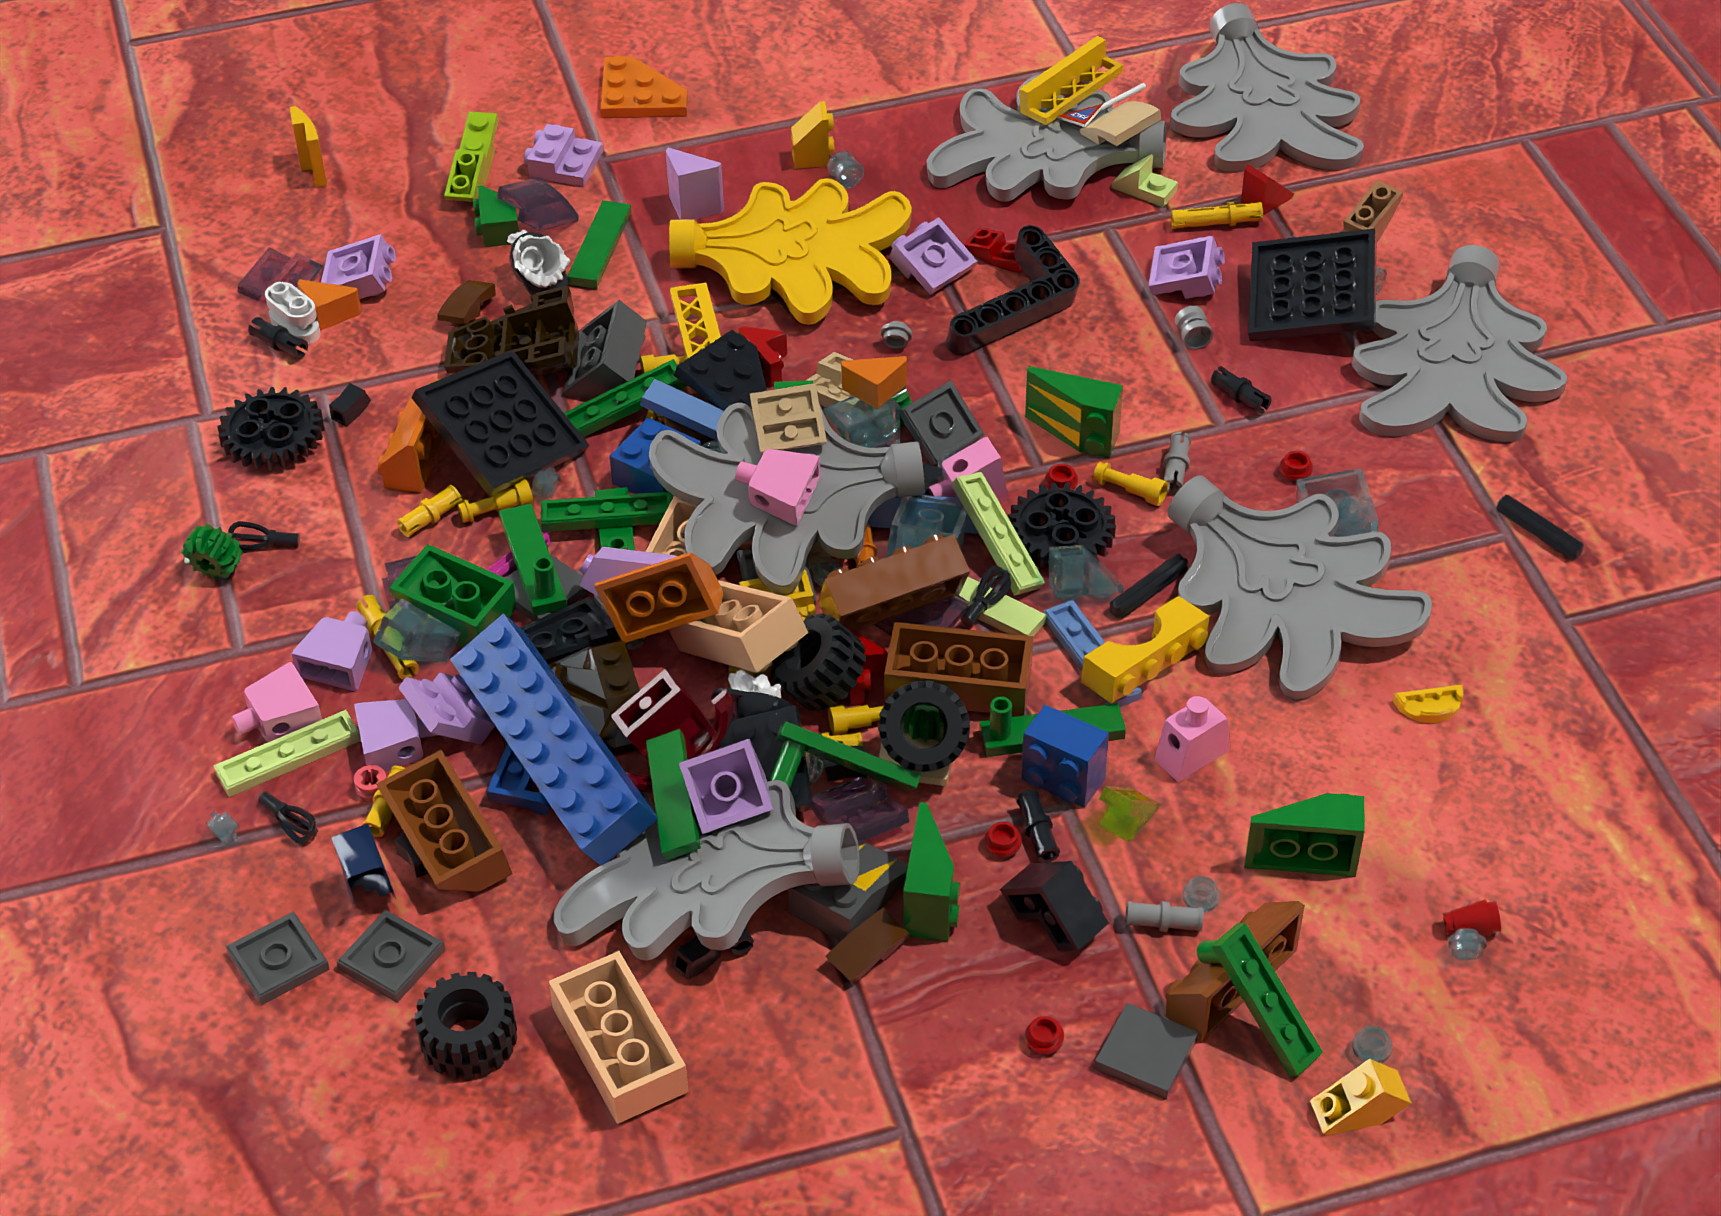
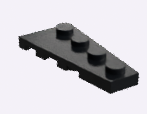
M589 597L520 627L544 660L620 638L610 617Z

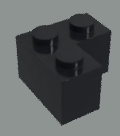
M1072 861L1030 863L1000 888L1001 893L1017 919H1039L1057 950H1079L1109 924L1102 912L1101 903L1091 894L1084 882L1083 873Z

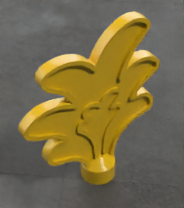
M827 178L818 180L803 196L795 201H790L789 193L783 186L769 182L758 183L753 187L745 207L730 218L718 222L700 224L694 219L670 220V268H696L697 265L713 269L726 280L732 298L742 305L757 304L765 300L770 295L771 289H773L784 299L789 311L796 320L802 324H814L824 318L832 306L833 287L831 280L846 287L863 303L879 305L888 300L891 292V268L887 259L879 251L891 246L897 238L907 232L911 223L912 207L910 201L902 193L890 191L865 206L848 212V194L846 189L837 181Z

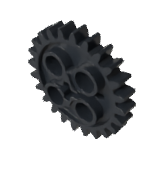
M271 387L266 394L261 389H258L257 396L255 397L246 393V401L244 402L235 399V408L226 407L227 416H220L221 425L217 426L221 448H224L225 455H231L234 463L242 460L243 467H247L253 462L255 470H258L262 464H267L268 469L272 470L274 463H279L284 468L286 461L289 459L294 463H298L297 456L299 454L308 457V448L317 449L316 441L323 439L321 431L325 430L322 411L318 409L317 402L310 401L308 394L300 397L299 390L288 394L287 387H284L280 393H275L274 387Z
M1052 483L1050 490L1039 485V493L1029 489L1027 490V498L1018 497L1017 505H1011V514H1008V518L1033 561L1036 559L1040 560V568L1045 567L1047 563H1052L1053 570L1057 571L1059 565L1064 564L1066 569L1071 571L1072 564L1074 563L1080 568H1084L1086 559L1095 564L1097 555L1105 557L1106 548H1112L1116 531L1115 515H1111V506H1104L1105 498L1094 499L1095 491L1093 490L1086 494L1082 493L1081 485L1075 490H1070L1069 483H1066L1063 489H1059L1056 483Z

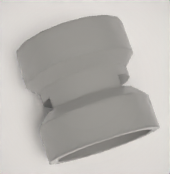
M1188 306L1176 314L1174 319L1175 325L1181 333V339L1187 348L1193 350L1201 349L1212 341L1213 331L1207 322V317L1202 308Z

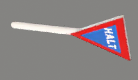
M1142 83L1103 104L1058 115L1057 119L1086 127L1099 111L1145 89L1146 84Z

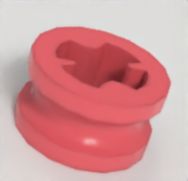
M367 765L358 769L354 775L357 795L365 801H373L372 798L379 789L376 784H371H373L374 780L378 783L386 779L385 771L377 765Z

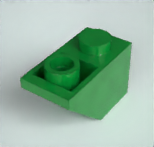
M477 186L478 198L473 199L474 214L477 217L475 218L476 235H483L484 247L511 245L507 242L508 236L519 232L515 201L485 186Z

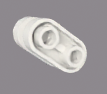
M276 282L269 286L265 291V298L270 309L271 324L287 328L290 334L306 340L308 345L316 342L320 337V328L316 319L317 313L314 302L290 283Z

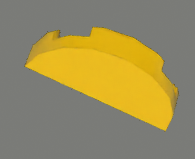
M1454 685L1394 693L1393 703L1409 719L1421 723H1439L1449 720L1458 713L1464 696L1463 686Z

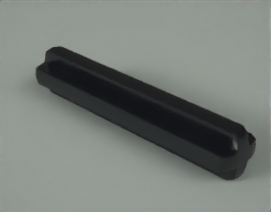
M1504 495L1497 502L1496 509L1499 513L1570 559H1576L1583 552V542L1512 496Z
M1181 554L1173 555L1110 601V612L1117 618H1123L1187 571L1188 560L1183 558Z

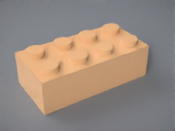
M720 580L718 582L724 594L718 614L669 629L679 651L756 673L769 668L775 658L783 652L796 647L798 641L808 634L792 598Z
M620 951L548 981L553 1009L617 1124L689 1092L686 1065Z

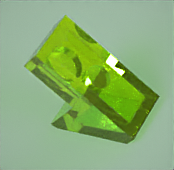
M1105 786L1099 800L1109 806L1100 825L1125 841H1131L1158 811L1161 804L1131 787Z

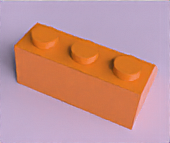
M409 398L405 410H401L399 413L395 432L389 435L388 448L385 455H381L379 458L378 473L382 474L384 488L422 493L444 443V439L412 398Z
M691 552L597 582L594 585L617 633L625 643L719 613L724 594L711 565Z

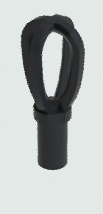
M238 521L233 523L228 529V533L232 534V539L266 540L253 545H240L239 548L243 551L258 550L267 546L274 547L275 545L299 547L300 543L299 533L276 532V530H269L264 526L251 522ZM237 527H246L261 531L265 535L234 533V530Z
M994 566L985 572L978 585L972 604L961 617V621L966 626L971 627L983 611L987 610L990 605L997 603L1009 591L1011 580L1009 577L1010 573L1007 570ZM997 572V574L994 575V576L988 581V579L990 578V576L992 575V573ZM1002 577L998 584L986 595L992 584ZM1005 583V585H1004V587L1002 588V590H1001L996 596H994V595L996 594V592H997V591L1003 586V584Z
M263 792L259 796V804L270 811L274 818L279 820L281 827L293 841L304 844L317 835L318 829L316 828L315 818L311 813L300 807L281 802L269 792ZM294 813L300 814L301 816H303L304 818H306L309 822H307L306 820H304L303 818L299 817L298 815H296V814H294ZM287 817H290V818L294 819L295 821L299 822L300 824H302L303 826H305L308 830H305V829H302V828L296 826V825H295L293 822H291ZM294 831H296V832H298V833H300V834H303V835H305V836H304V837H299Z

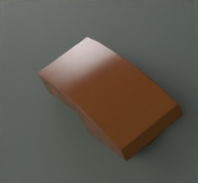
M472 280L466 281L447 298L437 314V319L450 322V325L455 327L468 324L469 321L480 316V306L484 304V301L496 296L495 284Z
M882 908L850 932L825 957L855 985L880 959L884 962L910 934Z

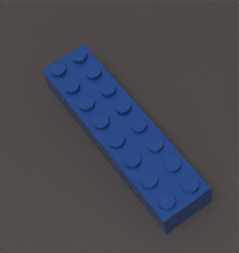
M504 613L450 659L579 848L600 865L607 863L658 819L529 637Z

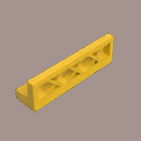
M1096 36L1019 89L1020 112L1044 125H1048L1058 115L1064 114L1123 73V64L1106 57V40ZM1102 66L1109 69L1108 71L1095 72ZM1092 81L1089 84L1076 85L1079 82ZM1073 94L1069 98H1057L1060 95ZM1042 108H1053L1046 114L1039 111Z
M707 283L670 288V296L686 359L721 337ZM695 295V300L690 304L679 300L681 297ZM692 314L698 317L699 321L693 324L686 321V319ZM695 335L704 338V342L701 345L690 340Z

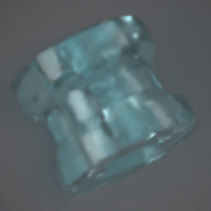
M848 151L836 153L827 165L829 174L844 188L856 186L864 175L863 166Z

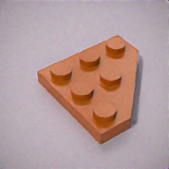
M616 55L604 57L601 118L687 116V89L633 56Z

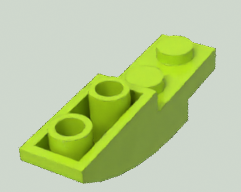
M468 112L460 149L455 150L444 195L445 200L473 202V199L478 198L477 186L485 185L495 153L493 143L499 122L497 113Z

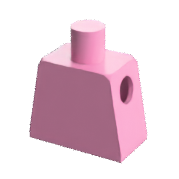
M988 437L980 439L945 459L941 464L944 480L928 487L930 496L959 498L951 485L955 478L982 472L998 501L1002 502L1009 499L1001 457Z
M768 449L764 451L758 465L741 461L737 467L735 479L736 481L749 484L750 503L754 507L798 526L821 478L820 457L811 454Z
M292 662L283 665L246 687L244 696L248 709L231 716L239 735L259 728L266 742L273 741L322 720L319 704Z
M1200 696L1190 698L1185 708L1171 715L1164 722L1155 761L1177 782H1180L1230 750L1226 716L1206 698Z

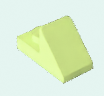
M1151 154L1125 167L1112 182L1111 188L1164 207L1177 192L1178 182L1152 173L1153 155Z

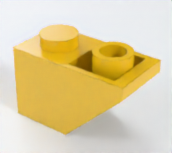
M825 101L816 104L791 127L792 155L795 169L830 166L829 154H834L833 136H829V131H834L833 113H827Z
M1368 1059L1310 1100L1321 1130L1327 1136L1381 1125L1412 1104L1398 1070L1372 1059Z

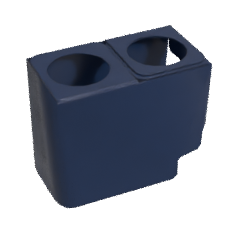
M368 824L331 837L352 903L354 898L350 888L362 885L366 892L375 889L378 891L379 896L392 893L394 897L393 888Z

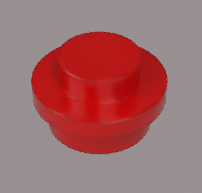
M1290 451L1280 462V472L1288 479L1295 481L1304 480L1312 474L1313 464L1310 457L1302 451Z
M1056 464L1047 472L1045 485L1050 490L1052 483H1056L1059 489H1063L1064 485L1069 483L1070 490H1074L1078 485V476L1071 466Z
M997 822L985 834V846L993 855L1008 857L1018 852L1021 847V835L1017 828L1009 822Z
M1040 1016L1035 1018L1026 1028L1025 1041L1034 1052L1051 1054L1059 1050L1063 1045L1064 1031L1054 1018Z

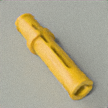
M1228 202L1225 206L1171 210V215H1173L1171 216L1172 229L1216 224L1236 226V223L1262 221V203L1235 205L1234 202Z
M374 595L362 597L368 607L366 608L359 599L356 608L367 621L366 628L369 634L378 640L399 677L403 680L406 677L412 678L413 676L409 672L408 667L416 675L419 671V665L415 662L394 629L393 619L389 614L384 613Z

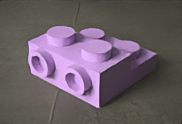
M546 124L543 131H536L534 147H528L524 154V163L528 166L529 178L584 187L603 153L602 142L589 139L575 138L574 128Z
M939 217L930 223L927 221L921 223L909 236L902 235L897 238L891 245L892 251L889 255L890 260L907 279L914 276L930 295L973 269L977 263L974 256Z
M381 234L330 250L327 253L321 282L358 288L360 299L376 296L385 291L386 283L392 281V273L389 267L390 263L396 261V253L393 247L386 243Z
M1214 236L1155 247L1149 280L1151 294L1157 295L1182 290L1185 299L1214 294L1216 285L1222 284V275L1218 267L1225 264L1222 247H1217Z
M439 672L433 682L427 679L417 680L406 677L398 687L432 734L482 745L495 727L489 715L459 674L452 676Z

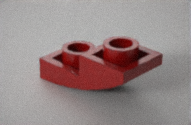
M978 228L964 244L973 256L988 264L1017 273L1023 270L1014 258L1016 242H1006L1004 232L988 228Z

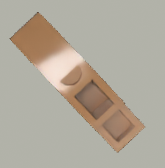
M1377 180L1344 219V229L1341 232L1375 228L1378 242L1391 221L1403 197V192Z

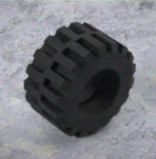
M825 614L806 617L803 622L808 634L798 641L796 647L783 652L772 661L774 664L771 667L774 683L780 684L784 692L803 707L812 711L815 709L818 711L825 710L827 706L833 707L840 699L843 700L848 696V692L852 688L854 689L858 683L856 682L857 679L862 676L864 671L862 666L866 663V656L864 655L866 649L861 643L862 641L835 618Z
M914 681L896 689L885 701L886 703L879 715L880 721L878 724L881 743L888 755L901 766L919 772L939 770L954 762L964 750L970 733V719L964 703L949 687L934 681ZM918 705H931L937 708L943 714L946 721V732L943 739L930 748L914 746L907 740L903 732V721L906 714Z
M458 972L451 974L452 978L448 980L442 977L436 981L435 988L428 987L424 991L425 999H419L416 1005L418 1012H415V1024L424 1058L429 1065H434V1070L442 1074L447 1071L450 1078L457 1079L459 1075H464L465 1079H474L473 1074L481 1073L482 1076L490 1074L489 1069L491 1067L498 1069L504 1064L503 1057L510 1058L513 1053L512 1045L517 1043V1026L511 996L508 991H504L502 983L499 981L492 982V977L486 974L477 977L476 972H467V976H460ZM464 1020L482 1021L480 1025L470 1030L455 1031L450 1029L455 1024Z

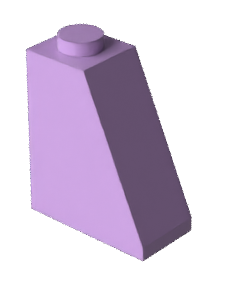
M602 547L595 556L589 554L580 569L584 576L579 586L599 597L594 588L595 583L677 556Z

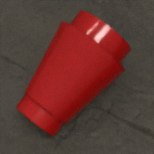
M1484 899L1443 913L1446 935L1492 937L1493 932L1501 931V920L1496 901L1487 902Z

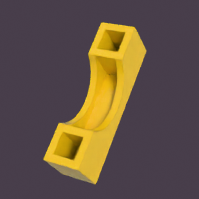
M1177 596L1155 610L1153 639L1139 645H1122L1107 641L1086 654L1083 659L1081 683L1111 704L1124 695L1131 694L1135 688L1147 680L1154 679L1159 672L1168 666L1178 663L1182 657L1194 649L1201 648L1208 638L1207 630L1210 616L1182 597Z

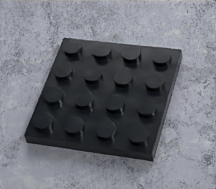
M1375 228L1252 242L1248 325L1250 341L1375 329L1377 236Z
M513 350L418 388L411 397L489 496L585 453L589 447L587 441Z

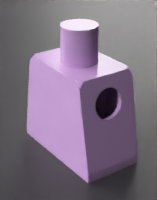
M352 611L348 613L344 621L329 617L322 618L291 653L294 666L300 676L308 680L357 692L372 653L369 631L365 627L367 623L365 617L358 612Z
M407 699L354 704L366 766L377 765L386 772L392 766H403L418 761L424 756L420 739L437 735L430 733L420 717L416 718L415 711Z

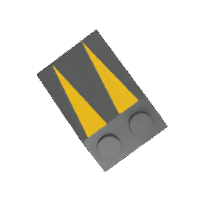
M859 838L857 840L860 865L858 878L854 884L821 886L819 883L788 889L789 914L839 941L843 940L866 919L882 909L906 880L908 864Z

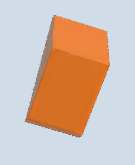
M301 279L297 283L298 289L315 304L316 319L319 323L320 331L359 316L362 312L358 288Z
M907 357L841 361L842 390L879 409L907 385Z

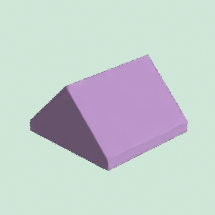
M668 147L666 150L669 198L679 219L695 220L721 214L724 211L721 163Z
M750 739L679 763L702 834L774 810L765 773Z

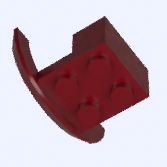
M664 669L616 710L611 717L625 737L642 752L648 762L646 741L680 729L685 738L687 758L689 760L716 750L727 734L732 722L734 709L732 698L727 690L724 689L711 700L716 711L712 725L686 689ZM630 772L626 773L640 793L653 791L651 775L637 776Z

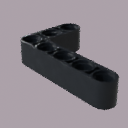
M1034 225L1022 227L1018 233L1014 248L1015 260L1032 282L954 316L950 322L946 338V346L949 351L956 355L971 353L1073 305L1080 284V278L1042 229Z

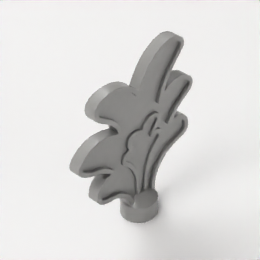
M1233 3L1220 8L1212 16L1209 23V30L1217 45L1216 48L1207 56L1189 62L1180 69L1179 86L1183 91L1196 97L1181 103L1172 110L1170 117L1171 129L1179 134L1190 137H1211L1232 130L1216 145L1214 151V165L1225 172L1244 171L1247 164L1258 168L1273 159L1279 150H1282L1288 156L1301 163L1320 169L1345 170L1355 166L1362 158L1363 142L1333 127L1345 125L1357 116L1360 97L1351 91L1329 87L1333 83L1336 72V61L1333 56L1325 53H1294L1278 48L1267 41L1261 34L1259 26L1248 6L1241 3Z
M1040 74L1035 75V76H1033V77L1027 79V80L1019 87V89H1020L1021 87H1023L1024 85H1026L1027 83H1029V82H1030L1031 80H1033L1034 78H1036L1037 76H1039ZM977 88L966 92L960 103V120L962 128L966 133L955 136L939 145L930 153L926 161L928 180L937 188L950 187L970 176L986 171L987 190L993 198L999 201L1014 200L1022 192L1039 181L1044 182V189L1050 196L1058 199H1073L1079 195L1086 180L1092 174L1105 167L1121 163H1135L1152 154V168H1164L1166 121L1160 120L1118 146L1107 140L1098 145L1080 134L1082 126L1057 118L1048 125H1044L1020 112L1019 89L1017 91V110L1003 104L991 91ZM1097 90L1064 114L1103 104L1111 100L1110 96L1103 91ZM1110 106L1099 111L1091 122L1113 110V107ZM1042 108L1039 111L1046 114L1053 108Z
M1466 245L1455 250L1448 266L1446 282L1438 291L1427 297L1410 301L1379 300L1376 302V328L1372 330L1384 339L1357 346L1353 353L1352 367L1361 377L1370 382L1393 387L1365 400L1361 404L1359 421L1369 431L1381 436H1406L1433 426L1449 414L1459 426L1478 437L1497 442H1515L1522 439L1525 434L1527 417L1520 408L1504 395L1527 402H1542L1552 400L1563 394L1567 383L1565 372L1549 361L1531 353L1543 344L1547 325L1540 317L1512 306L1498 293L1495 285L1500 262L1491 250L1478 245Z
M735 403L728 406L719 418L717 438L721 453L702 447L675 431L664 430L659 432L650 444L649 460L654 476L667 491L685 502L697 505L685 529L686 553L691 552L709 563L714 574L717 575L723 571L737 548L753 536L752 554L756 574L770 590L785 595L794 591L799 584L807 556L817 540H819L821 548L828 555L840 559L854 558L863 548L868 519L879 505L893 497L925 495L924 472L919 442L891 444L890 447L882 448L855 445L844 440L833 431L822 411L827 444L785 450L820 457L821 478L798 526L754 507L750 503L749 484L736 481L735 479L736 470L741 461L758 465L763 455L760 454L752 409L744 403Z
M1199 475L1186 482L1176 493L1169 505L1168 517L1192 536L1197 548L1196 558L1192 566L1179 583L1178 596L1206 614L1214 613L1221 609V614L1210 633L1205 649L1206 666L1213 672L1232 673L1252 666L1268 651L1278 635L1283 650L1279 674L1280 689L1285 696L1292 700H1303L1320 691L1334 676L1340 661L1341 641L1371 647L1398 645L1411 641L1421 635L1429 625L1432 601L1428 594L1421 591L1384 590L1368 587L1376 583L1388 569L1391 541L1384 533L1377 531L1352 536L1333 537L1337 532L1339 512L1337 505L1325 494H1314L1285 509L1259 511L1233 502L1208 479Z
M780 780L768 781L767 784L774 810L702 834L697 820L701 849L673 859L666 860L661 853L656 820L616 854V859L586 874L564 894L554 910V923L564 942L569 946H577L624 917L622 923L623 936L631 952L640 960H651L659 956L690 926L693 927L698 939L705 947L714 950L729 949L738 942L754 912L776 894L805 884L819 883L821 886L854 884L858 878L860 865L856 833L849 823L820 825L816 828L803 824L795 816V802L787 784ZM641 792V795L656 814L655 806L648 795Z

